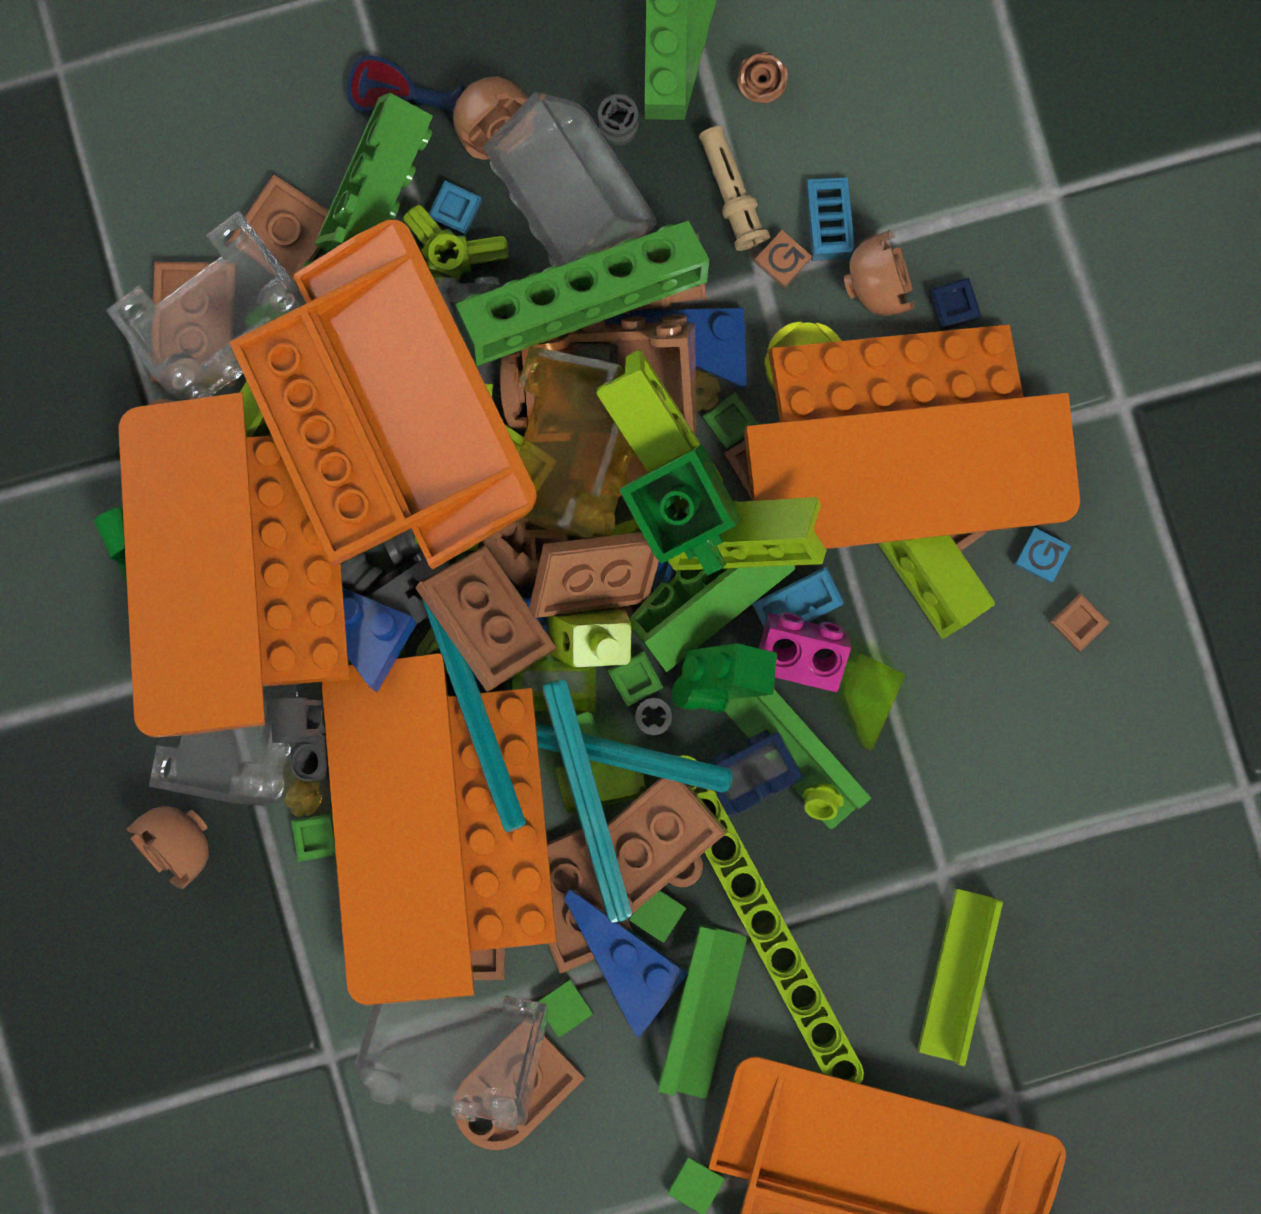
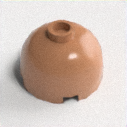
M498 76L483 78L471 83L456 101L453 110L454 128L459 140L472 157L482 160L491 159L488 153H493L501 148L502 155H505L525 141L535 125L531 117L533 112L537 114L536 107L515 82Z
M891 230L876 234L857 246L849 261L850 274L844 275V283L850 299L858 297L865 309L873 314L882 316L901 314L915 308V300L907 303L906 293L913 291V287L901 248L892 249L888 241L896 238Z
M172 806L153 808L138 817L126 828L127 832L134 833L130 838L134 845L159 873L162 870H169L174 874L169 882L179 889H184L191 883L206 865L209 857V844L203 832L207 829V825L193 810L185 814L180 809Z

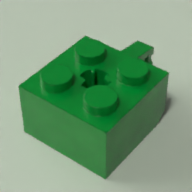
M703 444L629 481L619 489L652 553L661 564L685 552L689 560L697 557L707 576L724 568L726 563L717 545L724 542L721 533L737 526L742 518ZM678 496H680V500L685 498L689 503V506L685 509L686 513H683L684 508L678 511L673 505Z

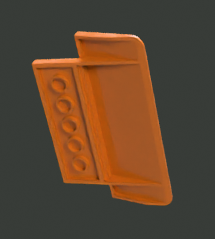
M398 220L381 222L353 236L293 274L306 304L229 342L327 558L333 566L412 528L428 565L433 570L524 517L533 509L537 498L533 481L410 229L403 222Z
M1010 324L771 348L768 353L780 423L747 426L744 430L751 500L817 497L821 507L814 531L826 549L1062 523L1070 520L1077 513L1080 506V493L1069 393L1023 397Z
M243 393L140 406L128 410L119 422V447L134 720L138 729L150 737H167L264 726L263 686L349 680L341 564L333 566L329 562L273 437H246Z
M442 654L396 659L378 692L373 691L353 665H348L349 680L326 681L322 683L348 992L356 1002L363 1005L475 995L471 951L557 942L533 689L480 693L526 820V825L522 828L506 832L498 815L457 696H448L445 662Z
M754 1056L742 1060L736 1067L708 1169L749 1180L740 1214H1049L1065 1164L1066 1151L1062 1142L1056 1136L1049 1133Z

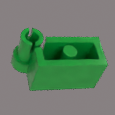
M738 643L687 650L682 667L683 675L673 685V704L678 708L692 711L702 708L715 713H722L727 708L729 699L773 695L777 653Z

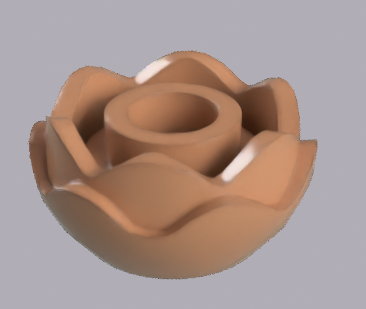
M762 52L743 60L739 67L737 83L741 93L750 101L762 104L769 103L779 98L785 91L788 71L778 58L771 53ZM764 76L766 81L760 82L758 78Z

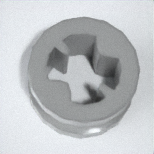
M646 699L640 703L636 710V723L640 730L646 734H662L671 724V709L661 699ZM649 706L653 710L658 706L663 708L666 715L661 716V718H665V722L661 727L652 724L649 728L645 726L642 719L646 718V715H642V712L646 707Z

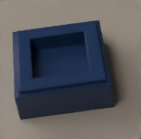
M969 277L929 290V296L940 330L977 320L981 317Z

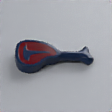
M373 55L362 56L355 61L347 82L349 104L357 113L363 116H371L378 98L392 93L410 104L416 103L444 109L453 117L456 101L465 90L463 85L447 93L419 88L397 64Z

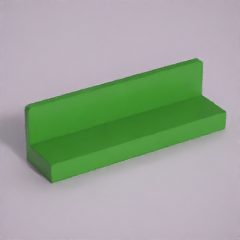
M775 689L773 695L729 699L725 713L749 739L765 730H769L771 735L776 732L781 733L806 778L791 786L803 800H805L803 797L805 789L817 783H829L837 789V793L843 796L844 803L842 807H839L836 817L831 820H822L829 829L835 828L855 809H860L871 799L868 793ZM778 749L765 755L766 759L777 771L786 767Z
M699 924L658 1084V1092L675 1096L677 1091L699 1098L707 1097L747 942L745 935Z

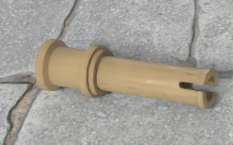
M715 126L700 133L699 139L703 144L713 175L725 202L722 214L724 219H729L735 234V249L743 251L754 248L770 238L768 230L762 228L756 212L758 207L757 200L752 195L747 194L724 134V128L722 126Z

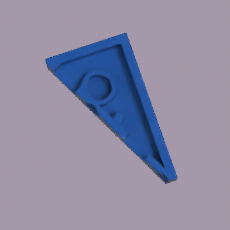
M744 308L632 311L630 315L624 313L605 319V324L610 325L621 324V319L627 317H645L647 323L662 322V317L669 315H685L687 322L695 323L696 369L707 374L709 372L731 382L733 386L739 389L746 388Z
M342 588L348 659L373 691L378 692L417 623L412 616Z
M569 886L564 892V899L633 1033L640 1037L686 977L687 971L621 922L611 923L603 909Z

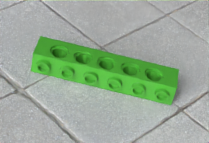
M689 220L677 225L669 224L649 235L637 239L629 238L624 240L618 246L601 252H590L579 260L568 264L548 267L542 273L529 278L509 281L503 287L487 293L470 295L462 302L455 304L457 325L476 366L707 283L709 258ZM653 261H662L663 263H655ZM622 274V275H625V276H624V277H616V276H614V275ZM585 288V289H588V290H586V291H577V290H575V289ZM539 302H547V303H549V304H547V305H538L537 303H539ZM500 316L510 317L508 319H498Z

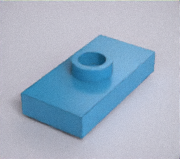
M826 566L752 603L763 627H765L768 613L780 615L782 612H789L809 622L845 604V601Z

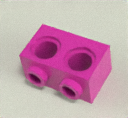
M782 612L780 615L768 613L758 648L777 653L775 678L838 692L851 651L849 632L844 631L837 624L822 622L818 625L806 622L796 614ZM780 639H790L794 642L791 647L786 649L774 646V643ZM820 649L834 651L830 657L824 659L814 655Z

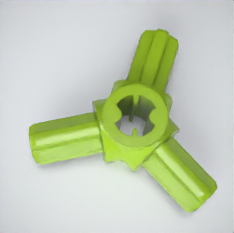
M421 205L412 207L403 217L405 224L424 246L421 253L427 259L426 264L444 300L451 282L458 283L463 273L472 272L471 265L502 261L509 257L507 240L504 236L467 241L466 235L455 236L450 229L442 230ZM450 250H454L457 259L449 258L447 263L444 264L440 255H448Z

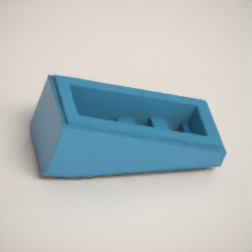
M848 177L807 180L812 261L851 259L854 252V235ZM839 189L840 197L817 198V191ZM840 205L841 212L819 213L818 210L819 206ZM841 220L842 227L820 228V221ZM842 235L843 239L842 242H821V236Z

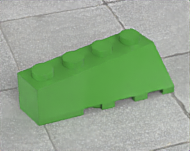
M646 0L645 119L685 120L717 0Z
M392 93L378 98L314 245L329 252L353 236L381 222L394 220L400 207V203L396 201L402 187L406 188L415 174L416 166L412 163L417 151H423L431 138L432 129L429 128V124L433 115Z
M794 565L722 568L708 576L704 569L677 570L676 576L669 583H660L629 618L631 629L655 660L668 672L685 658L687 650L698 648L796 568Z

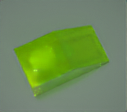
M863 654L857 655L854 661L847 660L840 682L843 684L840 695L860 748L872 751L906 674Z

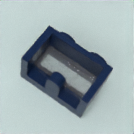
M765 730L747 740L749 747L734 754L731 749L710 760L712 765L728 768L733 772L729 791L722 793L715 791L728 816L735 817L806 779L781 733L776 732L771 735L769 730Z

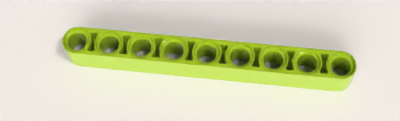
M684 755L679 756V757H683V758H687V759H691V760L697 761L696 759H694V758H692V757H690V756H684ZM689 785L700 799H708L714 804L715 817L728 831L724 836H728L734 841L735 850L732 856L727 859L716 858L712 853L711 847L704 853L823 1074L832 1076V1069L836 1063L843 1060L853 1063L854 1070L852 1076L847 1080L861 1084L864 1075L862 1064L718 796L713 790ZM741 873H748L755 882L754 889L746 896L736 895L731 888L733 878ZM762 910L771 912L774 917L772 929L765 933L755 931L751 925L754 914ZM780 948H788L794 954L792 965L784 970L773 967L771 962L773 953ZM801 985L811 987L814 992L812 1002L804 1007L796 1006L792 1003L791 999L794 989ZM820 1023H828L834 1029L832 1039L824 1044H819L812 1040V1031Z

